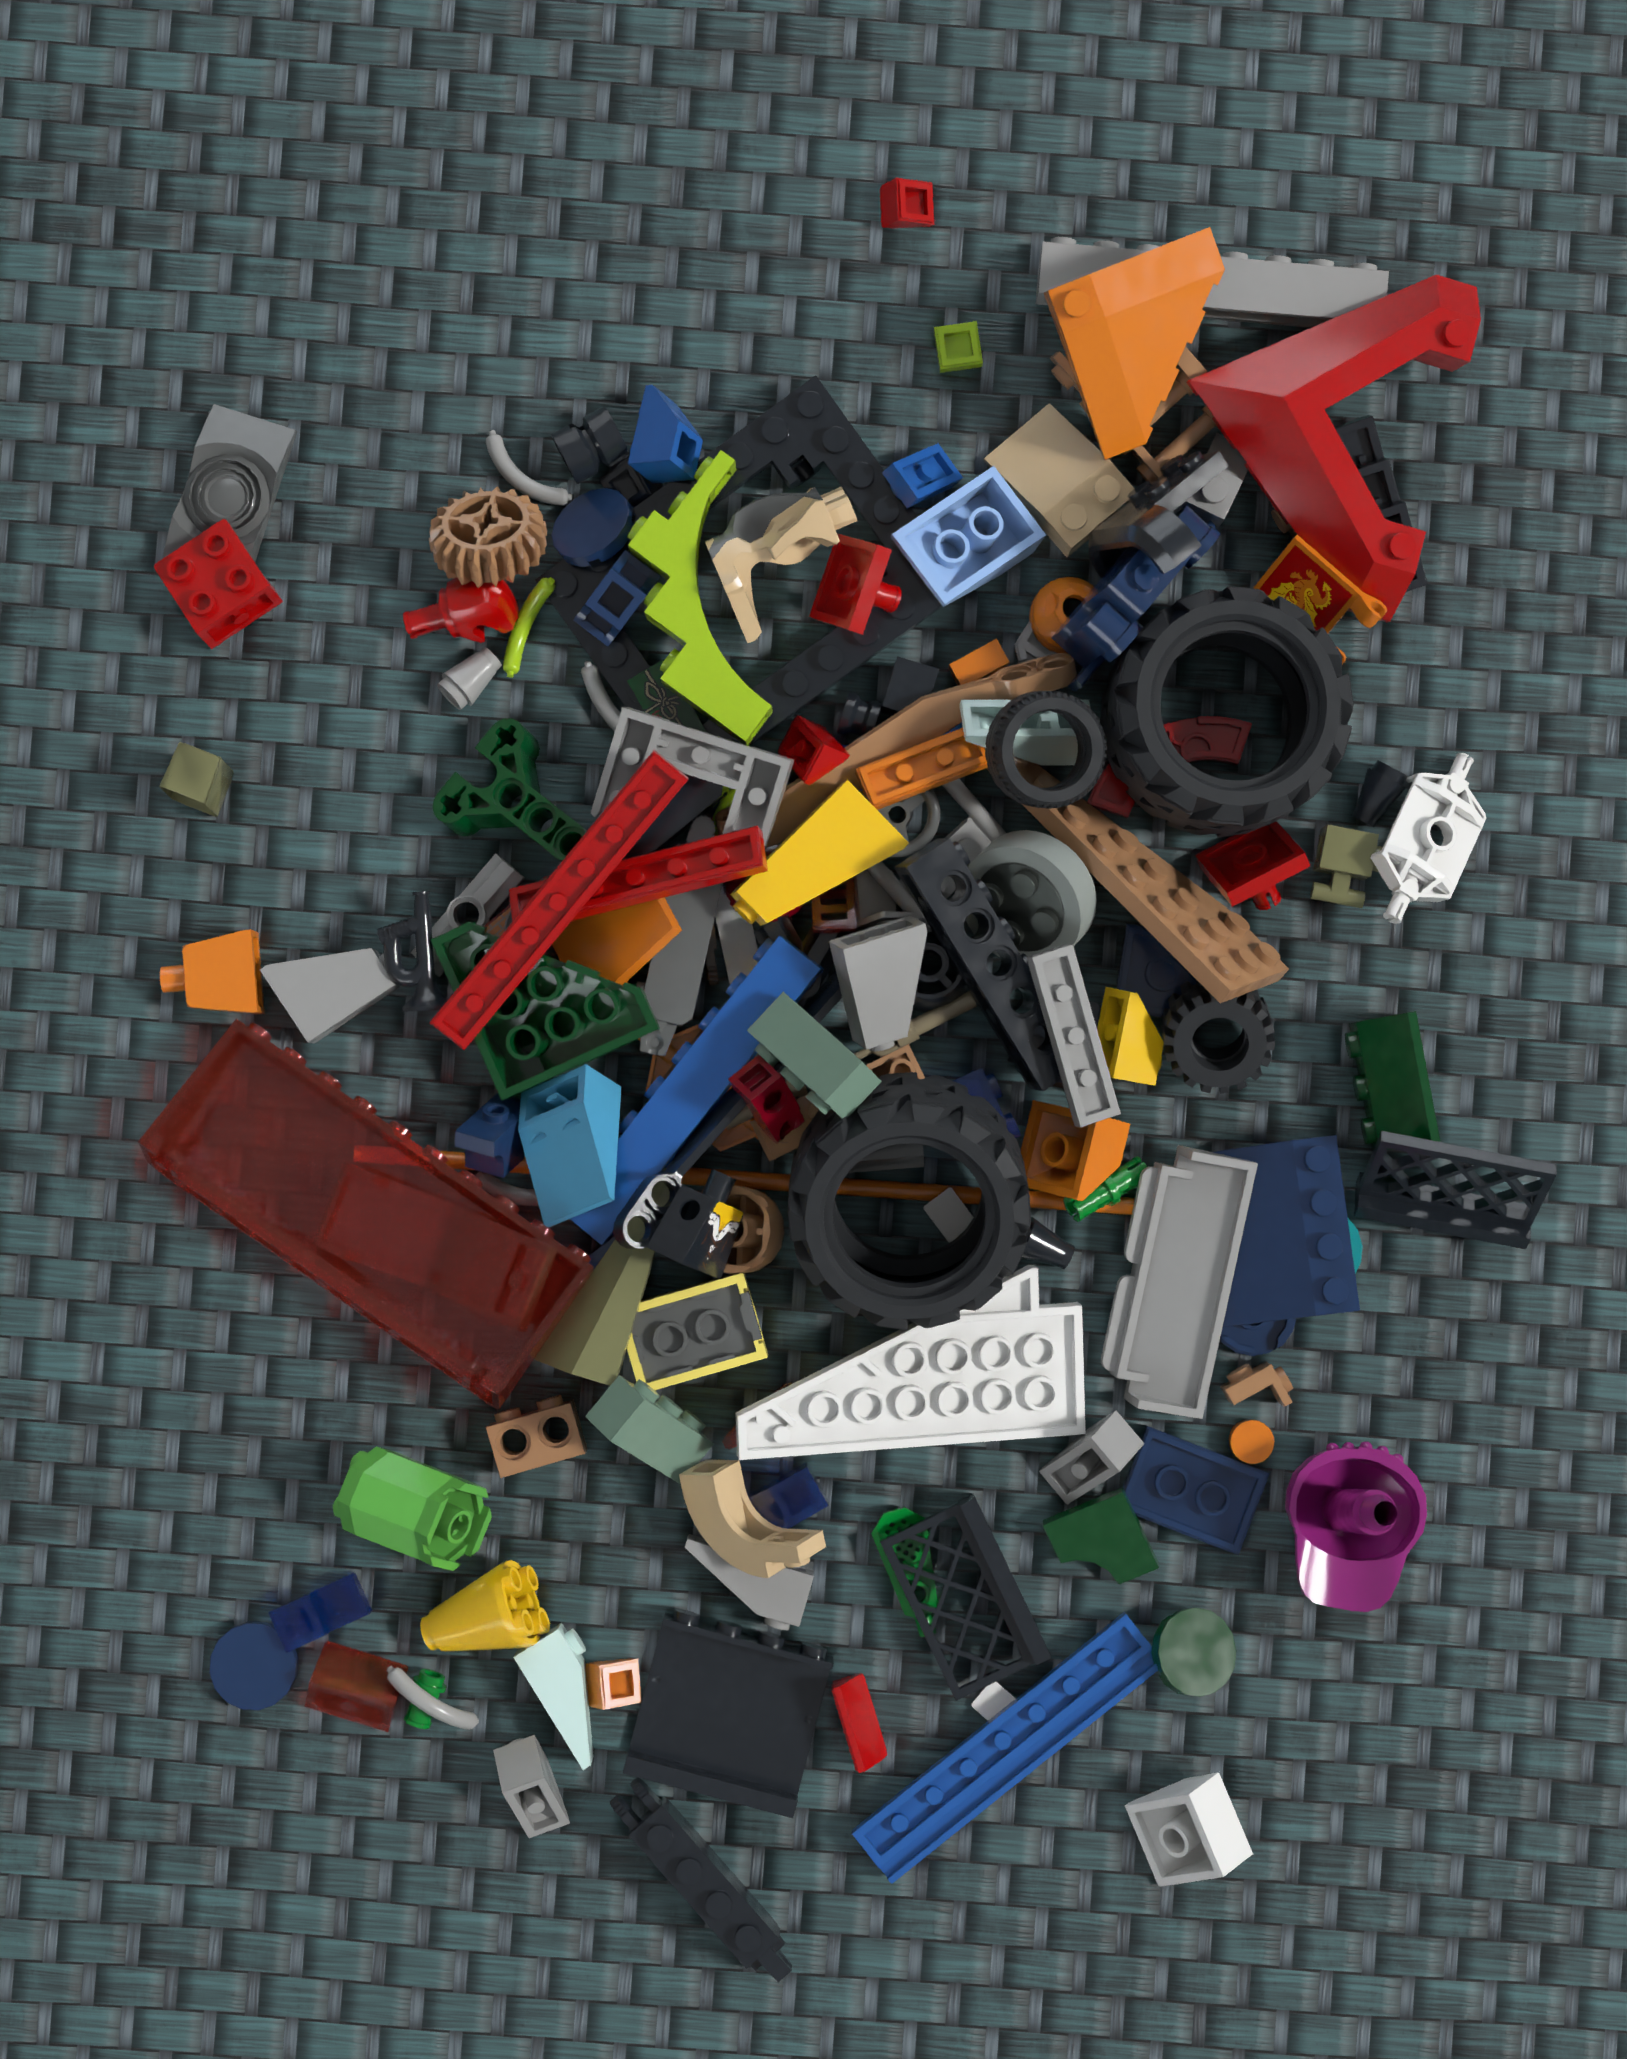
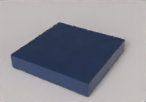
M1126 924L1116 989L1138 993L1149 1016L1162 1018L1164 1008L1170 1009L1168 999L1173 993L1179 996L1182 995L1180 986L1185 982L1189 981L1193 986L1198 981L1145 927Z

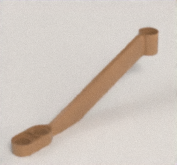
M1067 653L1043 656L1002 668L987 678L920 697L846 746L844 749L850 754L849 758L813 784L807 785L798 778L787 785L766 848L777 845L786 839L843 782L848 780L857 790H860L861 786L855 774L856 768L937 738L962 722L959 705L961 700H1013L1029 692L1054 691L1067 687L1077 675L1074 658ZM730 807L722 809L715 815L719 835L723 833Z

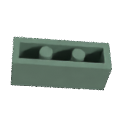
M782 992L747 1030L759 1042L754 1050L772 1067L778 1062L783 1064L785 1067L780 1074L798 1091L806 1085L811 1090L806 1095V1098L824 1115L832 1109L842 1119L849 1117L882 1082L855 1054L785 992Z
M619 1375L585 1417L610 1442L681 1484L679 1474L697 1465L714 1445L702 1433L706 1425L690 1411L685 1410L683 1412L667 1396L662 1395L659 1398L660 1395L639 1379L634 1385Z

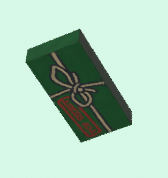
M665 659L627 680L645 713L707 733L694 708L662 685L660 678L664 672L660 670V667Z

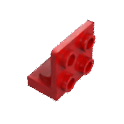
M226 519L220 520L154 565V569L196 634L211 649L283 602Z

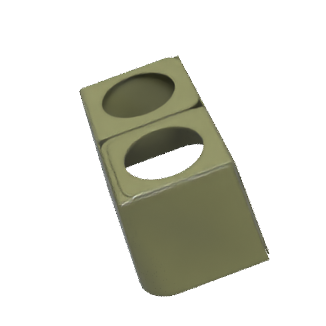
M179 742L159 788L171 799L181 804L218 817L234 772L221 757Z

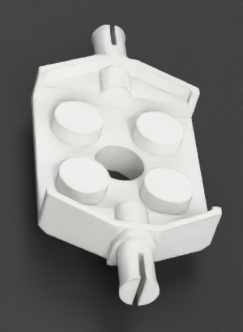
M1465 753L1456 754L1450 771L1446 775L1417 773L1407 777L1406 781L1408 783L1412 782V785L1381 851L1373 853L1370 857L1388 888L1392 890L1393 896L1386 912L1383 914V917L1389 919L1391 923H1401L1409 902H1441L1451 898L1484 825L1486 814L1468 788L1469 782L1465 780L1474 760L1472 757L1467 758L1469 755ZM1433 824L1437 825L1442 831L1444 839L1441 846L1436 845L1431 838L1430 830Z

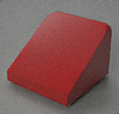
M894 178L881 185L880 208L882 227L913 228L933 226L932 182Z

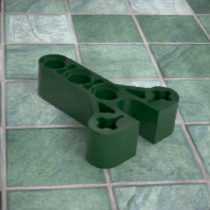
M512 718L499 720L475 747L478 752L496 766L497 776L494 782L486 788H477L454 772L433 801L434 815L459 836H471L480 829L517 827L561 862L585 834L586 830L541 795L535 764L540 750L537 739L519 721ZM522 795L520 803L511 808L513 800ZM553 819L550 828L541 832L544 823Z

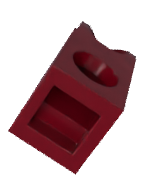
M760 1055L756 1056L728 1078L734 1090L743 1098L752 1112L757 1124L774 1143L778 1144L787 1134L805 1122L800 1112L801 1108L783 1076Z

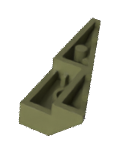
M659 1181L652 1189V1198L658 1206H664L669 1200L670 1192L666 1184ZM637 1216L632 1217L627 1224L628 1236L633 1241H639L645 1233L644 1222ZM615 1239L537 1351L534 1360L569 1374L610 1386L619 1376L656 1252L649 1248L626 1249Z

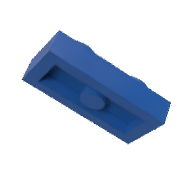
M939 443L892 463L882 472L890 484L892 492L903 502L906 508L953 488L963 479Z

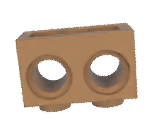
M558 1395L536 1402L538 1410L521 1414L519 1407L494 1414L496 1422L490 1423L486 1430L500 1478L576 1457L587 1452L588 1448L574 1399L563 1402L562 1396ZM561 1417L567 1422L569 1433L566 1438L556 1440L547 1434L545 1425L549 1418ZM518 1429L524 1433L527 1440L524 1450L514 1452L506 1447L504 1434L507 1430Z

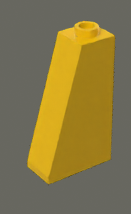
M847 780L840 784L766 858L767 872L748 876L730 894L737 901L733 907L749 924L757 921L762 926L898 853L909 842Z

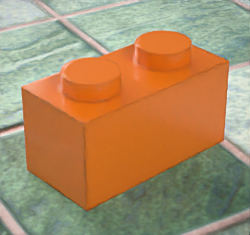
M995 639L949 664L948 669L956 684L962 685L987 678L1000 669L1008 667L1010 662L1000 643Z

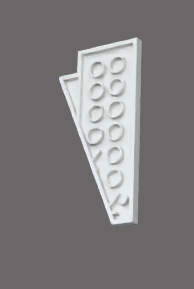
M1027 1265L1015 1271L1013 1275L1004 1277L1002 1279V1290L976 1311L961 1310L959 1320L932 1328H923L912 1323L908 1325L907 1330L900 1329L736 1412L737 1457L739 1460L1086 1434L1082 1305L1078 1302L1039 1305L1038 1267Z

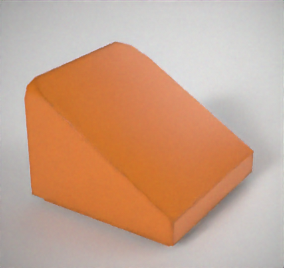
M637 1658L585 1664L590 1707L605 1710L642 1702Z

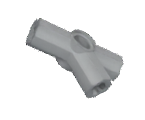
M495 853L459 897L450 902L447 911L432 927L433 938L461 926L457 919V911L461 905L468 902L474 904L479 911V919L476 924L487 927L491 924L490 918L509 897V889L518 887L525 877ZM416 947L411 951V953H412L415 957H416ZM433 947L435 974L441 977L444 969Z

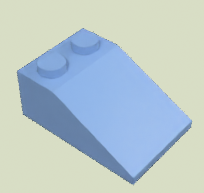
M992 466L891 535V539L944 607L999 577L1030 556L1046 534L998 470Z

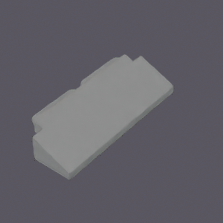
M1178 1145L1173 1166L1154 1162L1153 1167L1144 1168L1140 1174L1124 1247V1256L1133 1263L1130 1275H1124L1117 1281L1101 1355V1364L1111 1375L1127 1380L1123 1399L1138 1409L1203 1419L1258 1166L1256 1162Z

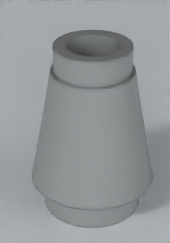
M483 647L479 652L442 673L443 679L437 684V687L454 707L461 710L466 705L472 706L502 664L488 648Z

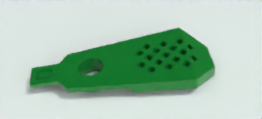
M901 1507L883 1512L871 1534L904 1614L915 1618L919 1636L925 1637L880 1543L881 1539L898 1532V1526L904 1529L910 1523L915 1524L925 1519L920 1514L906 1507ZM926 1529L917 1535L927 1538L928 1530ZM908 1538L905 1539L904 1543L899 1542L892 1547L899 1560L903 1558V1563L917 1567L925 1544ZM929 1548L922 1569L934 1573ZM904 1570L911 1584L915 1573ZM920 1575L917 1586H921L925 1590V1597L920 1602L936 1607L938 1600L935 1580ZM922 1609L930 1624L932 1612Z

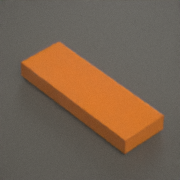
M963 728L856 768L855 774L865 798L879 810L988 768L985 757L986 748L966 742Z

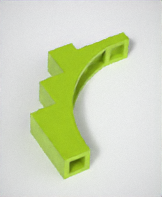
M720 450L714 459L708 456L699 466L694 475V478L698 481L688 494L682 491L673 501L668 510V513L672 515L669 520L655 510L648 519L641 516L628 534V538L631 540L628 547L633 556L667 580L664 585L658 582L645 598L644 604L648 606L644 611L646 619L684 646L681 651L674 648L660 667V670L664 672L660 678L662 685L743 745L748 746L773 713L772 705L749 688L726 661L708 628L699 596L698 558L703 526L711 503L737 470L735 460Z

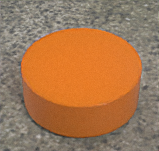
M1245 1419L1238 1422L1232 1428L1229 1435V1446L1232 1453L1242 1462L1257 1464L1263 1462L1271 1455L1274 1448V1436L1269 1427L1261 1421Z

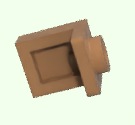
M1266 1361L1254 1368H1251L1249 1364L1238 1367L1226 1375L1229 1382L1220 1386L1228 1402L1233 1405L1268 1386L1271 1388L1279 1404L1285 1407L1292 1403L1287 1392L1293 1390V1386L1281 1366L1274 1369L1272 1364Z

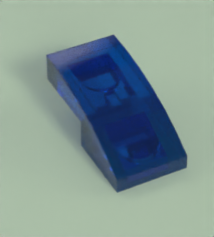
M352 1572L270 1611L269 1615L287 1653L319 1639L337 1628L369 1615L372 1609L356 1573Z

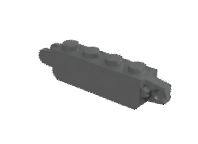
M700 815L699 818H695L696 820H692L686 844L715 836L716 825H714L711 817L707 818L706 815L704 817ZM722 883L665 897L682 931L645 964L649 965L646 983L637 981L636 986L643 989L660 1029L640 1038V1052L665 1057L676 1027L684 1026L693 1018Z

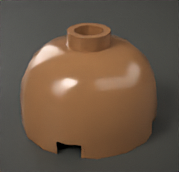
M733 1186L726 1204L742 1211L743 1219L724 1272L739 1274L758 1271L771 1263L781 1249L785 1235L784 1220L776 1203L765 1193L745 1186Z

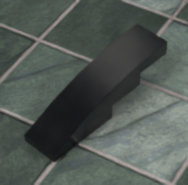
M1366 415L1334 426L1384 518L1412 527L1406 502L1400 500L1390 460L1384 457L1373 416ZM1421 557L1419 558L1415 576L1407 591L1428 585Z

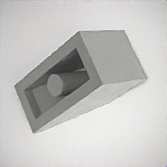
M1216 433L1207 453L1220 451L1229 466L1185 501L1181 508L1187 505L1204 522L1207 523L1211 520L1216 526L1215 529L1218 530L1235 499L1248 469L1244 465L1246 462L1238 450L1233 449L1223 435Z
M1115 1410L1086 1430V1434H1081L1043 1466L1039 1472L1062 1500L1069 1504L1120 1472L1144 1445V1442Z
M535 1735L513 1740L509 1744L493 1750L502 1793L528 1838L570 1824L548 1758Z

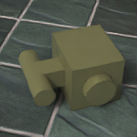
M1328 824L1320 829L1313 871L1331 874L1330 885L1313 882L1310 899L1362 909L1365 901V892L1349 889L1351 878L1364 881L1371 877L1372 871L1378 872L1370 857L1373 853L1379 852L1383 848V846H1377L1379 834Z

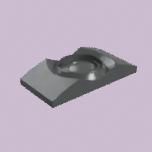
M213 404L194 447L189 476L183 494L171 518L162 559L220 520L226 519L253 560L256 561L297 431Z

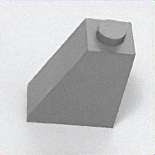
M911 915L829 941L852 1040L864 1049H869V1051L876 1052L889 1049L895 1045L894 1041L908 1037L927 936L926 924Z
M373 948L269 964L260 969L306 1041L313 1044L401 987L400 984L394 982L387 974L384 964V953L380 955Z

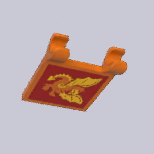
M1299 535L1292 539L1254 586V589L1264 591L1272 600L1280 596L1303 609L1310 615L1314 628L1318 631L1323 627L1327 633L1333 629L1349 608H1351L1359 622L1367 628L1373 627L1387 612L1386 606L1380 600L1362 592ZM1338 648L1343 664L1346 660V654Z

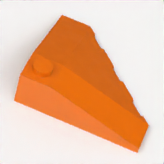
M1210 227L1044 292L1104 460L1142 446L1149 439L1153 430L1150 424L1160 401H1166L1179 372V369L1176 368L1186 344H1192L1206 313L1202 309L1213 284L1218 286L1225 271Z

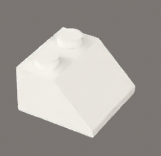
M1219 1772L1185 1778L1125 1805L1159 1887L1224 1877L1253 1854Z

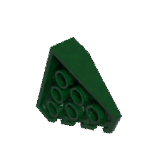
M467 922L431 939L453 992L499 938L487 933V927L474 922ZM543 955L474 1038L501 1100L516 1097L526 1090L583 1066L660 1029L643 989L628 982H624V985L600 977V971L577 962L567 960L564 963Z

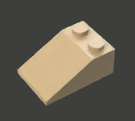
M1050 403L984 458V462L990 468L994 466L1038 525L1066 557H1069L1088 541L1090 533L1129 503L1130 500L1127 496L1134 490V487L1110 459L1104 460L1102 452Z

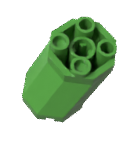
M377 1446L370 1452L360 1451L353 1456L340 1493L333 1504L334 1515L341 1519L344 1530L421 1560L431 1566L454 1571L461 1565L456 1560L463 1554L471 1557L479 1550L492 1518L490 1508L483 1504L482 1497L488 1498L486 1488L411 1459L398 1452Z

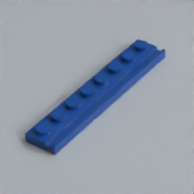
M1123 1612L852 1830V1835L877 1867L886 1875L889 1882L893 1884L1157 1672V1664H1154L1152 1659L1151 1644L1128 1615Z

